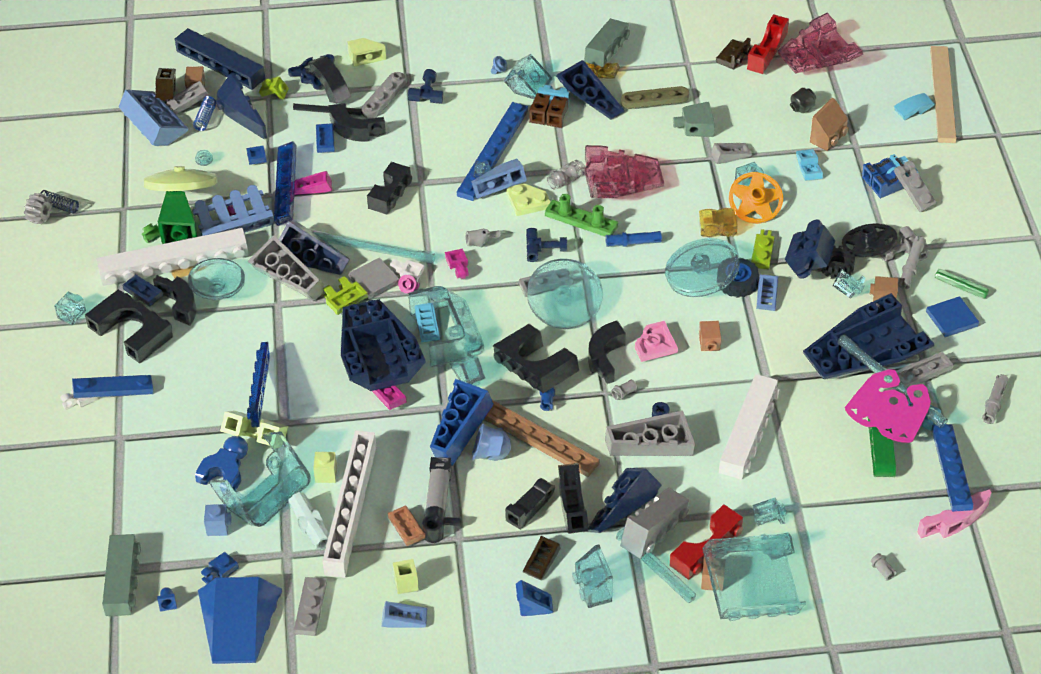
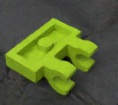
M345 276L338 279L341 283L338 286L341 291L336 293L330 285L323 288L326 292L323 294L326 304L337 315L343 312V307L357 304L368 298V293L357 281L351 284Z

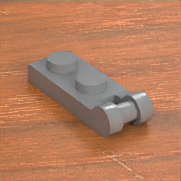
M911 160L905 162L904 166H898L894 169L895 175L919 213L936 203Z

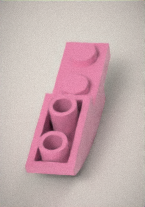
M989 489L971 495L973 501V510L952 512V510H944L939 514L924 517L919 522L917 533L921 538L940 532L943 538H947L964 530L983 514L989 505L992 492Z

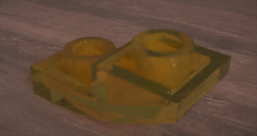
M585 62L598 78L614 79L620 69L618 63H606L601 67Z

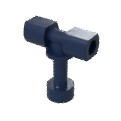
M426 69L423 72L422 79L425 82L420 88L409 87L408 101L420 102V99H429L430 103L442 104L443 91L433 90L431 84L436 81L437 73L434 70Z
M536 228L526 229L528 262L538 261V251L541 252V248H560V252H567V237H560V241H541V237L537 238Z

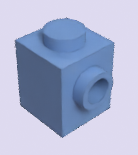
M226 504L205 505L204 525L207 536H228V525H231V512H227Z

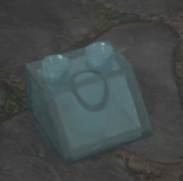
M529 54L517 61L504 82L514 94L534 99L539 87L543 88L544 85H549L553 78L535 57Z
M598 544L575 562V572H572L575 585L578 584L580 587V598L586 602L588 608L610 603L613 596V576Z

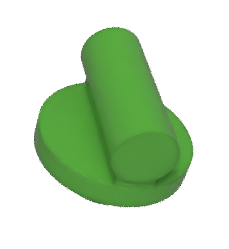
M150 223L142 228L144 232L141 235L146 243L160 235L157 224L153 226Z

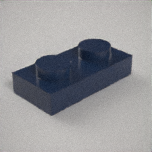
M136 274L122 285L124 291L149 307L163 297L162 290Z

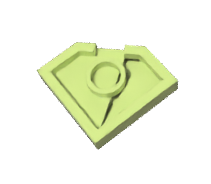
M524 183L506 188L516 216L546 210L550 204L546 191Z

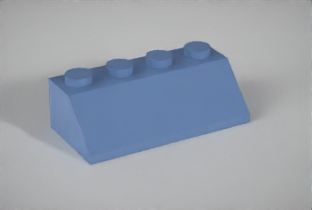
M125 90L119 108L152 145L168 146L188 131L189 128L160 98H155L154 91Z

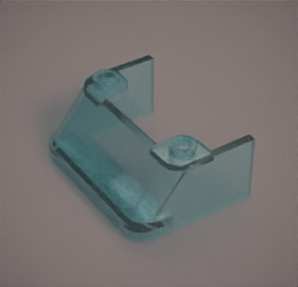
M434 286L408 293L411 316L415 315V305L433 303L434 310L447 307L455 325L446 330V340L429 344L431 367L478 356L483 353V339L464 298L443 286Z
M267 432L263 434L273 450L266 459V466L271 474L246 497H243L239 491L234 490L227 480H211L208 482L222 503L226 504L228 510L254 527L264 526L288 504V499L304 490L311 480L309 471L282 432Z

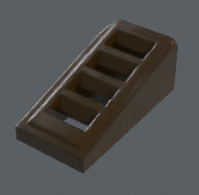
M541 536L523 569V573L542 581L561 549L560 544ZM543 548H546V549H548V550H551V552L548 553V552H546V551H544V550H542V549H543ZM542 554L548 558L546 560L544 558L539 557L538 555ZM535 560H537V561H540V562L544 563V565L541 566V565H539V564H537V563H534V562H535ZM533 566L537 569H540L541 571L540 573H537L533 570H530V568Z

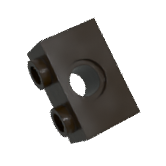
M159 68L155 78V98L168 101L173 99L176 90V69Z

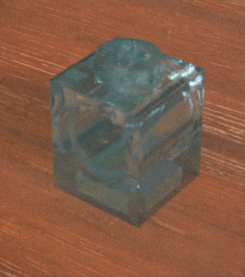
M69 291L54 305L57 319L71 325L86 311L84 299L80 295Z

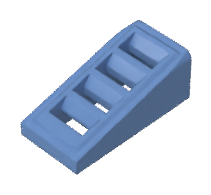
M760 274L756 309L775 311L779 276ZM763 285L773 286V288L762 287V286H763ZM762 291H770L773 293H764ZM761 296L772 297V299L761 298ZM761 302L772 303V305L761 304Z
M385 601L381 627H426L427 608ZM416 614H420L419 620L416 619Z

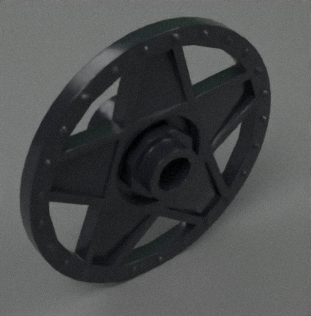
M879 223L865 224L846 233L842 239L843 249L847 247L846 244L855 245L851 251L856 257H872L883 254L893 248L897 243L898 236L896 230L889 225ZM875 228L884 229V230H883V231H877ZM893 237L892 241L887 245L885 241Z

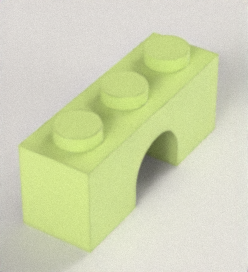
M235 410L225 412L221 426L222 432L236 436L256 438L257 442L273 447L284 445L288 429L286 425Z

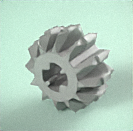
M41 193L30 194L24 206L25 218L34 224L46 223L52 211L51 198Z

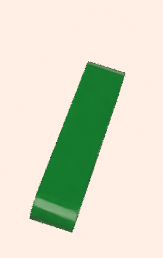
M868 427L874 477H895L896 461L893 440L883 436L877 427ZM892 428L885 429L887 431H890V433L892 434Z

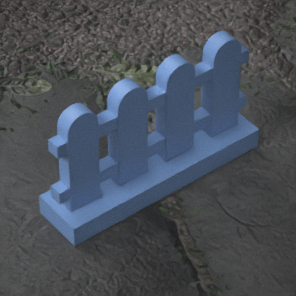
M250 185L247 188V194L242 196L238 190H233L230 192V199L223 200L222 196L215 195L212 198L213 204L206 206L203 200L196 201L195 209L192 211L193 215H198L201 225H198V228L201 231V236L243 228L244 233L273 225V213L269 210L268 205L264 206L261 198L263 191L258 190L255 185ZM250 200L253 210L247 211L244 201ZM233 205L236 215L230 216L226 206ZM215 210L219 220L212 221L209 211Z

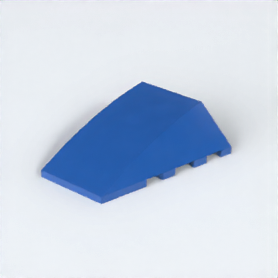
M260 577L215 578L198 590L212 664L256 663L264 642L266 630L270 626L272 614L276 610L278 598L282 594V588Z

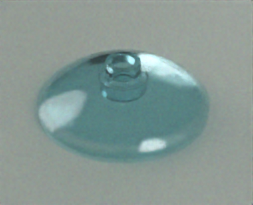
M212 258L196 264L191 269L188 275V283L192 291L199 297L208 300H223L234 296L242 289L245 283V274L241 266L234 261L224 258Z

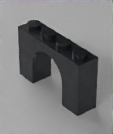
M119 289L85 314L88 328L99 336H102L113 326L123 321L133 320L142 323V327L124 341L126 354L138 363L143 362L173 338L172 325L168 320L162 319L156 312L150 311L141 302H137L128 293H124Z
M531 324L525 325L493 345V356L497 363H501L510 372L515 373L521 380H525L534 389L545 393L579 371L577 355L565 347L543 360H525L528 355L543 347L541 331Z

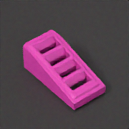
M327 171L293 180L295 195L332 191V180Z

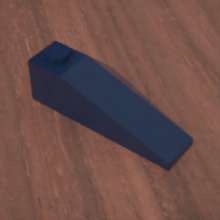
M584 60L556 75L568 91L610 120L624 113L625 110Z
M231 73L217 91L218 100H216V105L218 109L262 139H267L266 126L257 110L253 109L249 96L244 95L242 91L243 85L234 73Z
M288 221L278 239L309 268L342 275L350 261V258L297 221Z
M626 468L613 484L612 489L614 492L611 496L605 498L606 506L597 512L589 526V532L601 533L655 498L662 484L646 468Z

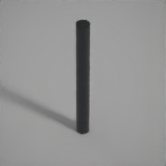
M293 103V110L329 113L328 106ZM347 108V112L350 115H362V109Z

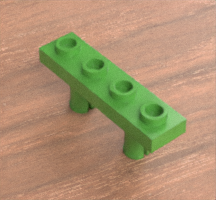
M562 194L559 197V201L552 200L545 210L546 217L604 237L606 235H613L618 228V221L604 217L603 206L595 205L592 209L593 213L570 205L571 196L569 194Z

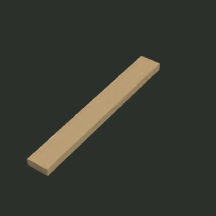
M931 46L930 56L938 143H956L948 46Z

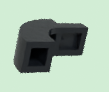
M156 275L153 279L154 286L162 290L163 296L176 301L172 306L174 320L191 326L196 316V304L191 286L178 276L172 281Z

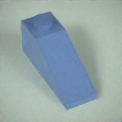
M516 158L496 166L471 182L476 198H480L526 182L527 179L522 163Z

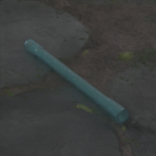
M311 230L328 243L415 259L431 264L435 261V253L406 249Z
M842 335L838 344L874 373L886 370L859 348L848 336ZM890 375L884 377V381L887 383L893 380ZM901 381L898 386L892 387L904 394L907 400L912 403L907 394L908 387ZM929 407L926 417L939 428H943L948 419L935 408Z

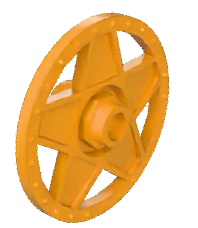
M750 172L741 175L733 182L729 191V203L733 212L740 219L749 223L760 224L772 220L780 212L783 204V193L779 184L772 177L759 172ZM752 177L749 186L738 184L742 180ZM763 179L770 182L776 189L765 188ZM733 194L742 200L738 209L733 201ZM779 199L778 207L772 214L769 203ZM755 211L762 219H753L747 217V215Z

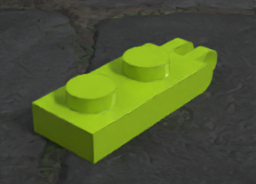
M761 229L760 234H756L751 262L760 269L769 270L775 236H771L772 230H768V234L764 235L765 230Z

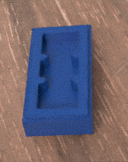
M333 123L316 124L317 153L335 152Z

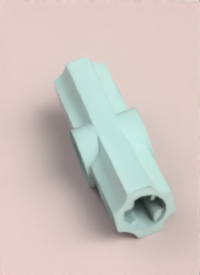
M304 492L294 494L288 499V503L297 517L302 533L308 535L316 549H326L329 533L324 527L320 513L317 509H313Z

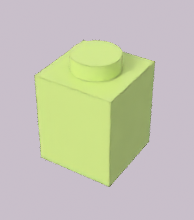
M315 452L313 466L315 483H336L337 461L335 452Z
M414 559L393 562L397 593L418 591V577Z

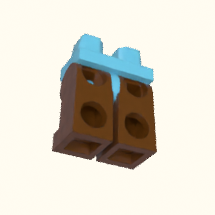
M544 85L543 88L539 87L538 93L529 109V123L545 125L547 117V126L562 128L563 119L569 107V91L563 87L560 90H554L551 85Z

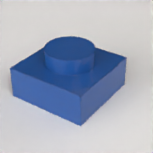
M264 145L246 148L249 165L267 162Z

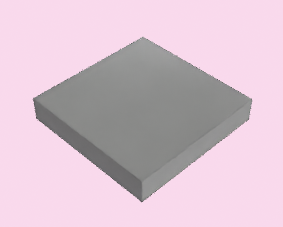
M380 257L348 273L353 283L357 281L368 293V299L393 288L399 282V278Z

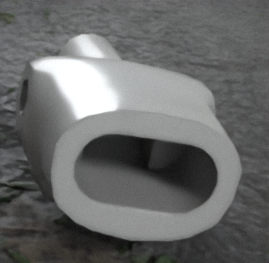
M485 228L467 231L465 236L467 246L475 245L482 247L488 239L500 238V231H489Z

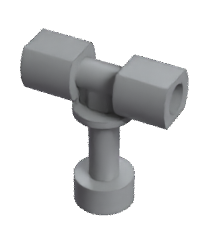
M909 226L899 230L898 236L902 240L901 244L880 254L883 261L893 259V254L902 251L910 253L916 235ZM925 246L923 247L919 261H922L927 258L928 250L925 248Z

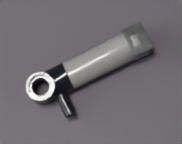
M431 457L426 508L422 524L425 540L429 543H437L443 539L444 525L460 526L461 518L445 517L448 488L452 473L451 458Z

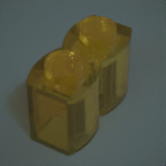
M736 209L700 210V235L702 237H715L718 235L729 237L736 235L738 229Z

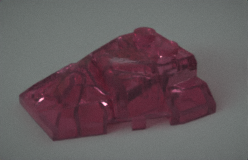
M828 12L810 21V26L806 30L801 29L798 37L795 39L791 38L778 50L780 57L795 74L850 62L863 55V51L855 42L848 44L837 32L836 21Z
M586 145L585 176L590 197L618 198L664 187L658 159L640 154H635L634 157L624 155V150H619L616 153L608 151V147L602 145Z

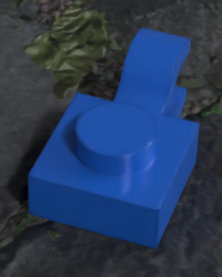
M223 552L209 562V567L201 571V574L204 576L202 581L208 584L218 576L220 578L228 577L239 569L238 563L226 552Z

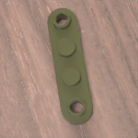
M677 86L626 92L621 96V105L627 109L684 103L689 99V90L686 87Z

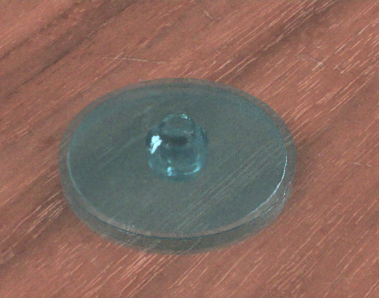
M717 238L698 239L683 245L671 255L665 267V276L669 286L676 293L687 297H703L714 294L729 285L738 273L740 261L735 248L730 243Z
M554 259L542 264L532 274L527 288L528 304L534 315L543 323L559 329H574L590 322L598 313L603 298L602 285L596 273L587 265L572 259Z

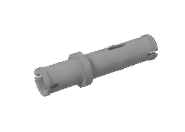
M915 236L906 264L902 267L903 273L898 286L903 289L904 287L906 289L910 288L912 278L917 273L916 267L926 243L924 237L920 236L918 240L919 236Z
M1000 374V376H996L990 397L985 403L986 409L982 420L987 424L995 422L996 414L1001 409L1000 402L1009 380L1006 375Z

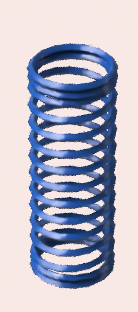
M207 96L203 99L194 120L193 126L199 131H204L207 128L216 107V100L213 97ZM210 99L214 100V101H212L213 103H211V104L206 103V102H209V101H206V100H210ZM197 122H199L200 124L205 126H201L204 128H197L195 125Z

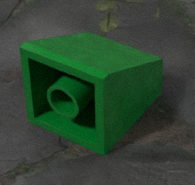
M166 191L157 221L162 244L197 237L195 221L185 192Z

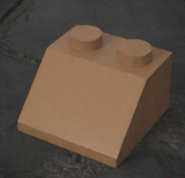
M831 98L812 118L810 143L826 151L835 146L838 140L848 132V118L834 98Z

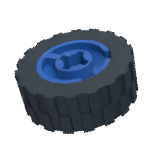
M737 257L727 259V261L721 263V266L718 268L717 285L724 294L739 298L751 295L752 292L756 291L759 272L758 267L748 259Z

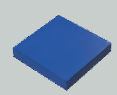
M960 296L926 308V313L944 337L978 327L979 325L978 319Z

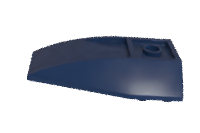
M890 293L859 307L803 350V354L823 379H834L904 361L934 347V343L924 331L917 334L901 316L902 305Z
M380 299L343 307L341 359L349 381L369 391L410 382L426 363L416 337Z

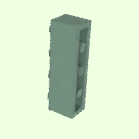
M610 18L586 46L584 62L601 67L609 62L613 54H616L618 48L622 47L623 42L629 38V23Z
M135 534L109 535L102 602L105 616L131 615L132 607L136 605V597L133 591L137 589L135 572L139 571L137 555H140L141 548L140 542H136Z

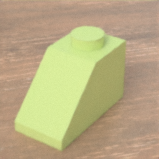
M366 38L347 41L348 54L354 67L386 60L384 44Z

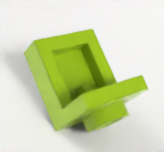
M278 76L264 80L258 93L262 97L275 93L282 100L285 98L289 88L281 77Z

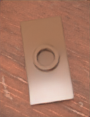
M406 505L388 513L389 520L406 546L425 539V533Z

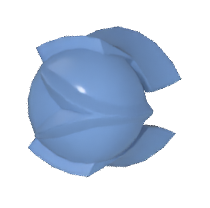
M483 423L476 436L472 460L485 459L487 457L488 460L493 461L504 459L511 450V442L506 432L502 428H491Z

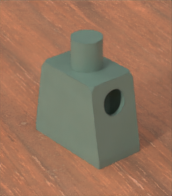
M703 102L684 106L682 108V116L673 117V127H683L686 136L714 137L715 123L710 103Z

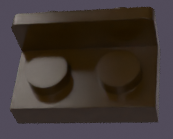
M747 37L743 43L732 39L716 57V63L734 70L751 51V38Z

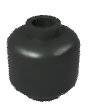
M802 87L791 95L790 106L795 112L805 113L815 106L816 95L810 88Z

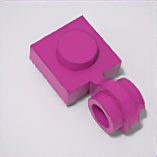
M463 248L445 252L448 266L450 269L455 268L457 279L460 278L462 280L469 276L467 268L468 259Z

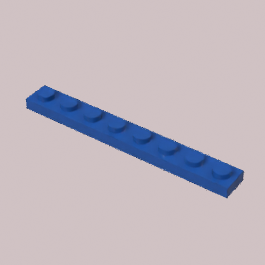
M515 102L511 103L458 188L457 197L474 201L476 196L471 181L494 168L526 116L528 106Z

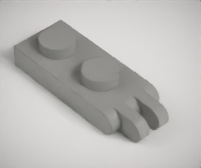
M199 81L175 95L173 99L168 100L166 105L175 114H178L209 96V94Z

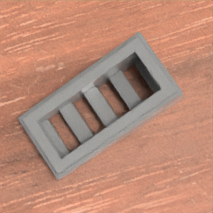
M714 143L711 151V156L716 164L751 157L752 155L746 143Z

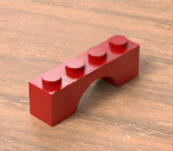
M775 14L772 15L767 23L760 45L754 44L748 54L747 70L760 74L765 72L788 34L789 18Z
M723 504L710 518V530L713 535L701 543L683 541L670 554V567L688 580L693 575H698L703 569L704 557L715 558L721 549L724 550L729 545L730 540L741 534L743 531V517Z

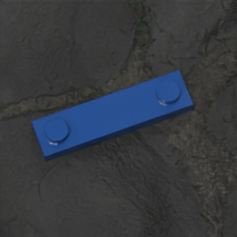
M151 375L72 378L74 398L153 394Z

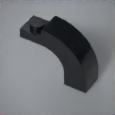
M327 57L317 58L304 67L306 74L314 75L320 80L329 102L337 104L351 97L342 74Z
M346 103L328 105L330 122L333 123L334 131L343 138L367 142L370 141L369 136L386 134L384 117L357 119L347 112Z
M618 320L600 327L592 335L589 342L588 364L591 373L598 372L600 378H604L607 384L614 382L615 369L606 355L612 350L625 346L626 333Z
M579 464L558 465L559 491L566 530L568 534L588 532V517L582 497Z

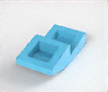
M921 93L899 102L894 106V109L905 121L917 112L921 115L935 104L925 93Z
M814 149L796 151L799 167L805 181L823 179V172L818 165V156Z

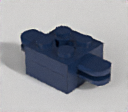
M819 219L813 220L808 223L806 231L793 234L785 261L798 278L804 279L811 274L812 270L828 266L836 240Z

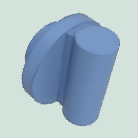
M496 56L493 59L492 74H497L498 71H506L507 62L501 56Z

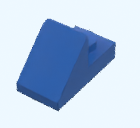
M523 580L515 584L521 616L545 615L554 612L551 594Z

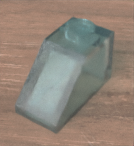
M466 356L449 363L461 381L477 386L481 384V380L486 379L477 356Z

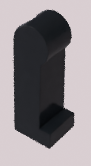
M539 478L533 487L515 504L512 505L510 503L505 508L506 521L521 530L548 502L555 491V485L543 478Z

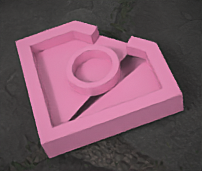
M665 321L646 325L643 334L635 342V350L641 362L678 353V347Z

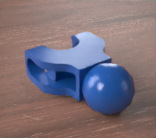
M231 436L226 439L223 448H220L216 454L205 457L195 473L196 482L207 485L214 477H224L222 481L224 492L233 494L241 483L239 472L240 459H243L248 451V443L241 436Z

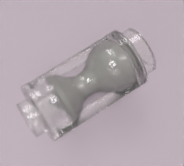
M575 159L550 173L547 177L549 186L552 189H560L585 174V165L583 162Z

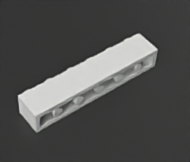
M755 374L720 459V474L742 480L745 472H749L751 467L750 458H754L756 455V443L761 442L763 436L762 428L766 429L769 420L767 416L772 414L774 409L773 400H777L780 389L777 388L778 380Z

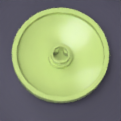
M175 166L172 170L158 172L144 178V187L157 191L195 190L217 184L216 174L197 169H185V166Z

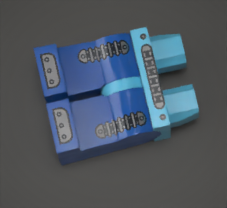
M893 154L890 155V158H884L878 163L871 164L868 162L863 164L862 178L881 199L904 188L895 175L894 169L898 166H904L908 159L905 156L898 158Z

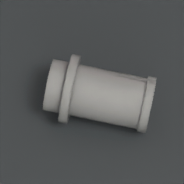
M630 379L620 386L615 385L611 390V394L615 400H622L625 395L636 391L637 385L634 380Z
M878 553L871 559L872 567L877 568L886 581L896 575L897 572L886 561L885 555Z

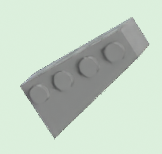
M683 411L606 426L605 442L610 456H693L695 442Z

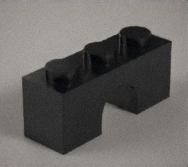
M392 161L383 172L384 186L375 184L367 195L368 209L386 215L395 207L396 201L399 197L403 196L405 188L412 182L410 167Z

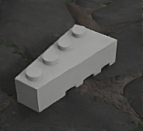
M274 235L247 261L257 271L313 301L324 292L323 288L326 287Z
M668 487L656 496L654 502L649 501L644 510L638 509L635 517L630 515L627 518L620 546L640 559L646 553L650 554L658 541L661 542L665 538L666 533L669 530L672 531L677 522L686 517L689 511L687 508L689 499Z

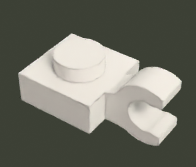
M393 259L390 263V266H392L391 270L395 275L399 273L400 277L412 275L416 281L419 280L424 271V265L410 260L402 263Z
M72 389L71 394L66 393L61 396L62 406L65 410L77 404L83 407L98 400V397L74 398Z

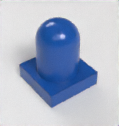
M163 588L160 591V596H157L160 612L177 609L175 594L170 588Z

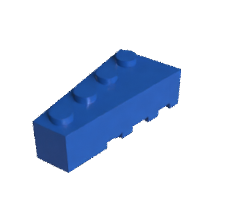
M456 378L453 383V391L450 392L447 407L442 412L441 423L437 426L430 444L435 457L451 458V466L454 465L494 405L488 390Z

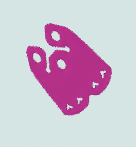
M888 369L873 374L844 407L845 411L857 423L865 427H877L879 432L886 438L902 443L913 442L930 407L931 402L927 387L923 384H917L907 388V394L913 403V406L910 407L904 394L894 389L883 392L879 391L880 388L884 389L899 385L900 379L895 370ZM890 375L893 380L887 383L884 381V377ZM914 391H922V396L919 398L915 397ZM896 397L898 403L893 405L889 402V399ZM851 409H857V414H855L854 411H852ZM892 428V434L890 433V431H887L885 429ZM905 433V435H906L908 438H906V437H904V436H903V437H900V435H902V434Z

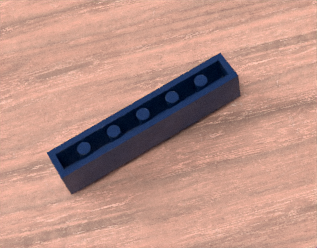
M187 28L174 38L178 53L225 77L234 73L241 84L251 90L265 80L264 66L198 32Z

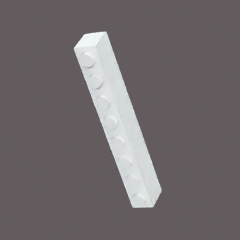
M243 228L98 257L96 260L102 286L128 281L135 274L144 278L249 255Z
M355 430L323 557L325 576L346 577L377 448L375 432Z

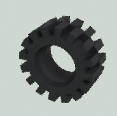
M834 246L828 266L820 269H822V273H825V276L831 275V279H834V277H837V280H840V277L846 279L854 271L855 255L852 254L851 250L848 251L847 247L842 249V246L838 248ZM833 261H840L843 264H835Z

